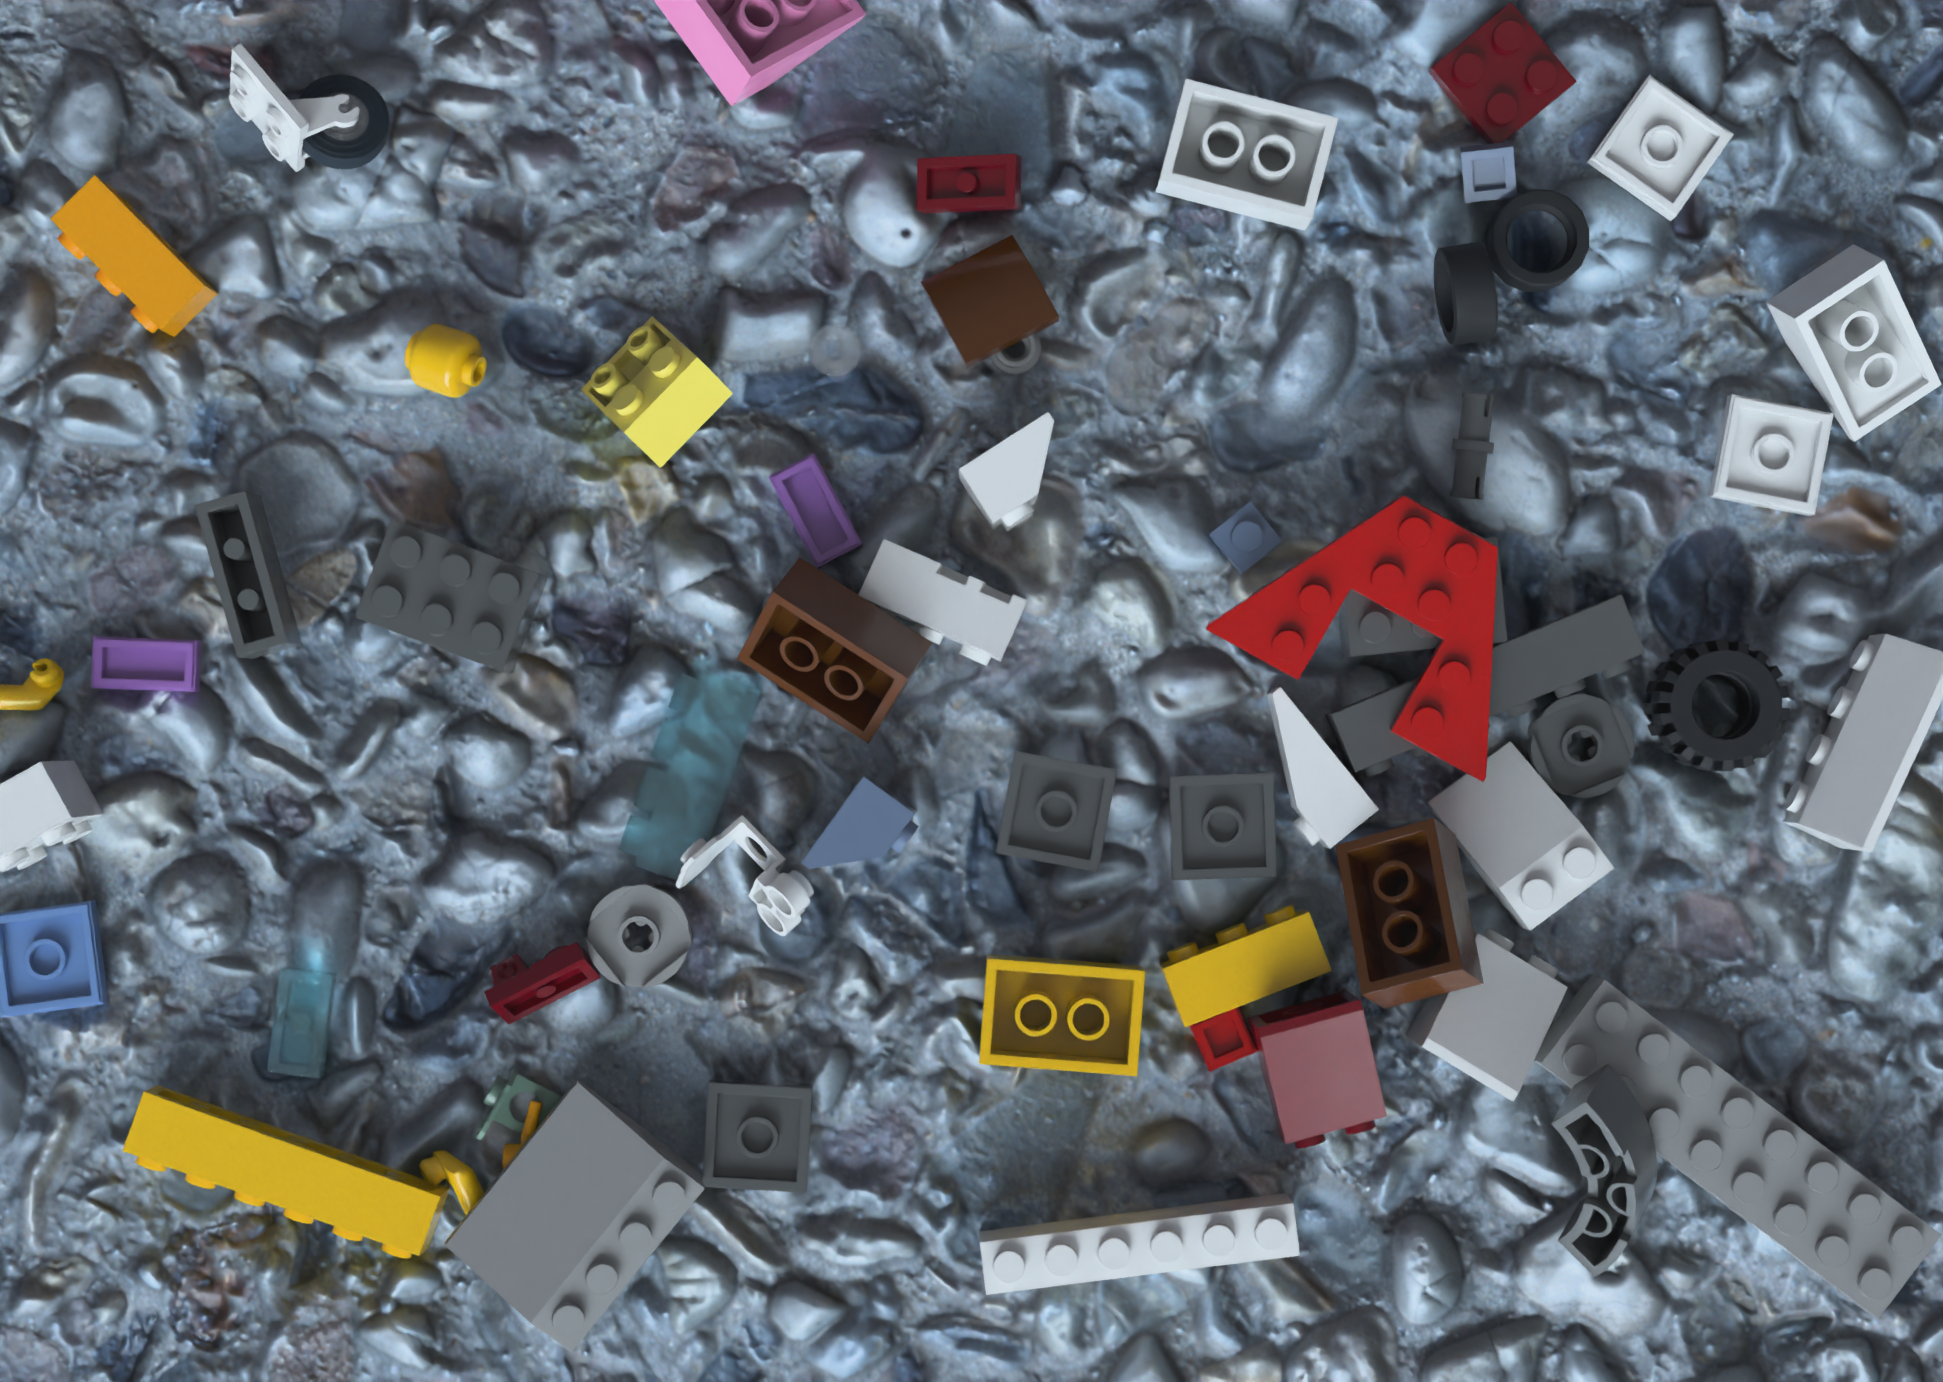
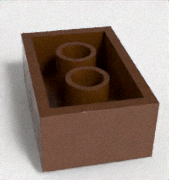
M799 557L773 590L737 659L869 744L897 703L932 642Z
M1435 818L1336 845L1362 996L1385 1009L1484 984L1456 836L1452 831Z

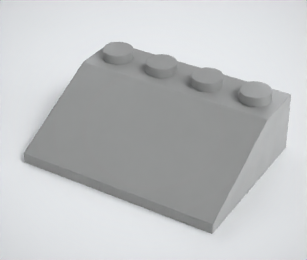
M577 1079L447 1238L445 1246L531 1324L573 1352L703 1192L705 1186L699 1169Z

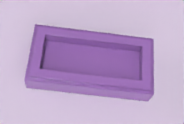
M815 453L769 476L776 493L817 569L863 545Z
M93 636L91 688L200 692L202 640Z

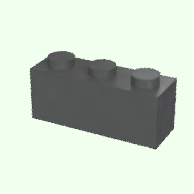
M242 491L196 504L195 509L236 656L254 659L302 645L261 496L248 491Z

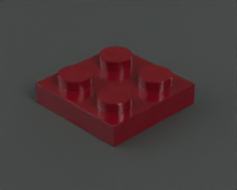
M1511 2L1428 71L1487 144L1505 142L1577 82Z

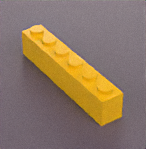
M160 1085L143 1091L122 1150L137 1156L135 1162L147 1169L163 1172L169 1167L186 1173L185 1180L195 1186L214 1189L217 1184L234 1190V1198L243 1203L264 1206L265 1202L282 1207L284 1208L283 1215L289 1219L306 1224H312L315 1219L333 1226L332 1232L342 1238L362 1241L363 1237L383 1243L381 1249L384 1252L405 1259L411 1258L412 1254L420 1256L430 1246L450 1189L439 1184L431 1186L426 1183L425 1179Z

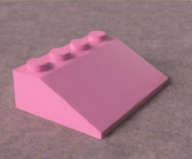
M654 0L731 106L777 81L858 23L866 15L857 0Z

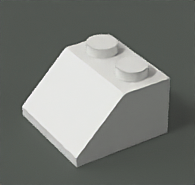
M1049 412L959 469L960 481L992 530L1003 525L1008 532L1033 516L1034 509L1031 505L1036 503L1054 424V419Z

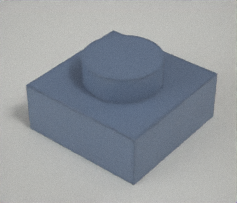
M1513 141L1460 147L1465 203L1513 198L1517 195Z
M1251 501L1209 534L1240 575L1283 542Z

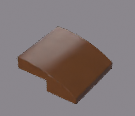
M1013 235L921 281L922 287L943 327L948 331L966 368L1059 321L1057 311Z

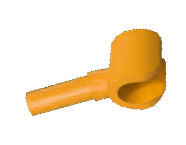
M530 1100L521 1133V1143H505L503 1169L536 1130L543 1105L542 1102Z

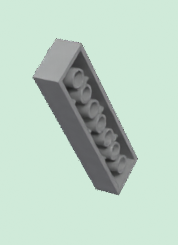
M1590 975L1546 1033L1534 1059L1536 1063L1571 1089L1578 1082L1609 1064L1627 1084L1643 1110L1652 1132L1656 1153L1858 1307L1877 1319L1880 1318L1940 1238V1233L1606 980Z

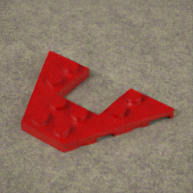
M1402 494L1368 519L1347 530L1345 534L1318 552L1309 555L1266 586H1262L1253 592L1251 596L1216 619L1208 622L1206 630L1297 680L1302 675L1350 589L1441 638V641L1390 726V730L1482 782L1486 779L1498 547L1488 540Z

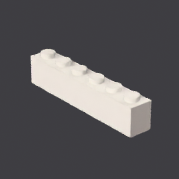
M1287 1193L979 1231L986 1295L1300 1256L1294 1203Z

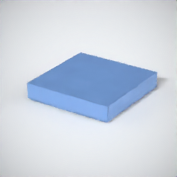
M96 900L0 913L1 1018L100 1005L109 1002Z

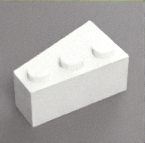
M883 539L858 594L893 618L897 615L915 623L913 630L933 643L940 645L943 637L962 644L959 652L960 655L985 666L988 665L991 658L1001 662L1028 601L1014 594L1013 596L1007 595L987 586L985 582L972 576L967 577L943 566V564L885 539Z

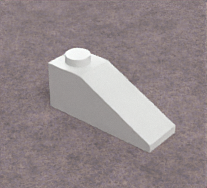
M1276 687L1267 694L1291 807L1299 815L1293 821V824L1311 846L1319 841L1323 847L1331 849L1377 812L1379 808L1281 687Z

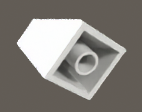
M1487 928L1483 936L1474 932L1484 984L1427 998L1405 1036L1514 1102L1568 987L1555 980L1559 972L1558 969L1534 955H1531L1528 962H1525L1510 953L1514 946L1512 941Z

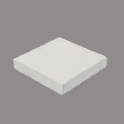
M1649 75L1621 112L1587 163L1666 219L1672 221L1734 134Z
M1735 394L1727 396L1709 497L1806 516L1815 515L1834 413Z

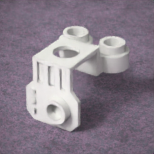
M743 815L707 842L704 838H700L683 853L680 860L684 865L675 884L678 888L688 884L735 840L764 870L756 878L749 897L757 904L758 913L767 926L781 936L787 935L801 922L800 915L810 904L809 897L814 893L809 881L798 871L792 870L789 874H779L786 859ZM749 837L754 839L763 848L767 858L757 852L751 844Z

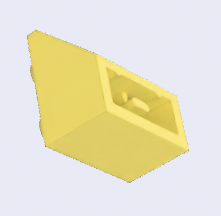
M653 316L643 326L634 330L627 342L607 363L598 367L592 374L591 379L580 389L660 468L733 394L693 352Z

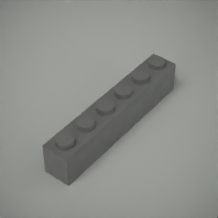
M1622 595L1609 597L1507 639L1508 642L1493 645L1489 717L1503 711L1507 712L1509 718L1519 716L1537 708L1538 704L1535 698L1554 691L1558 699L1586 688L1583 678L1602 671L1604 678L1607 679L1634 668L1631 659L1646 652ZM1420 676L1325 714L1349 772L1362 770L1365 778L1394 767L1391 758L1410 750L1413 758L1429 753L1390 730V726Z

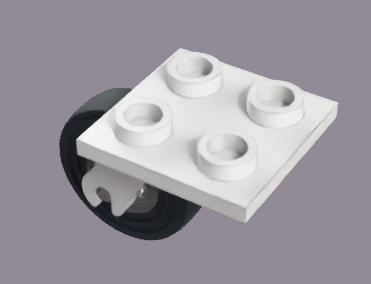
M241 43L232 48L229 101L236 113L244 121L249 122L252 120L263 133L262 139L264 144L277 160L282 161L285 159L295 172L304 168L305 158L308 157L324 166L343 170L366 165L381 152L388 138L390 118L385 101L369 83L350 75H328L308 85L299 99L288 100Z

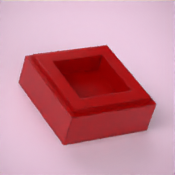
M1239 1007L1190 1025L1209 1072L1257 1052Z

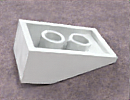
M1854 244L1766 301L1787 346L1831 412L1834 413L1835 418L1849 439L1854 442L1942 385L1885 261Z
M1508 741L1487 757L1486 779L1484 782L1465 773L1426 802L1439 821L1455 834L1459 848L1520 928L1531 931L1614 869L1580 821L1511 741Z

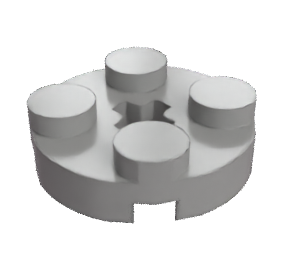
M645 883L618 888L606 895L596 905L589 921L587 945L593 964L604 977L619 985L644 988L653 987L665 982L682 967L692 945L693 936L689 916L681 902L670 892ZM635 922L640 927L648 924L653 932L649 935V940L652 945L647 950L640 944L633 948L628 945L626 940L631 936V932L628 929L630 923Z

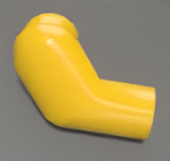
M41 658L36 660L32 664L34 670L30 672V676L22 685L0 684V710L37 711L43 709L63 687V669L52 659Z
M438 1150L432 1152L433 1156L422 1160L419 1165L423 1178L431 1186H436L446 1179L453 1187L465 1215H467L484 1194L474 1170L448 1151Z

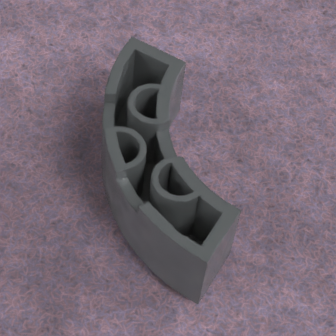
M1609 1064L1575 1084L1551 1122L1553 1127L1569 1145L1580 1167L1581 1175L1587 1177L1588 1181L1587 1197L1578 1203L1558 1241L1594 1277L1607 1270L1619 1258L1648 1207L1657 1177L1656 1148L1645 1114L1627 1084Z

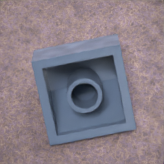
M865 775L801 863L808 869L881 858L886 855L890 848L900 853L919 827L911 821L917 810L874 779Z

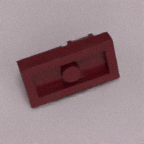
M1017 154L917 158L916 210L921 213H948L1021 209L1022 157Z
M575 942L569 946H559L552 949L542 960L530 965L531 968L527 966L526 962L517 953L492 965L490 970L494 987L484 991L489 1006L509 1025L596 981L601 976L588 953L578 942Z

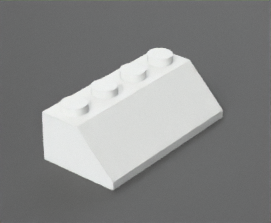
M1889 634L1869 635L1867 641L1862 640L1855 648L1849 663V667L1854 669L1846 687H1840L1834 694L1828 707V715L1832 716L1824 735L1818 734L1811 743L1806 755V761L1810 763L1802 782L1797 781L1792 786L1784 804V808L1789 810L1784 823L1838 848L1866 852L1873 851L1943 699V651Z

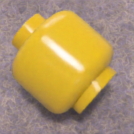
M433 323L422 331L416 332L411 337L405 351V366L410 371V376L414 383L421 388L447 397L459 398L468 393L472 386H478L482 382L487 368V362L482 357V347L477 337L444 324Z

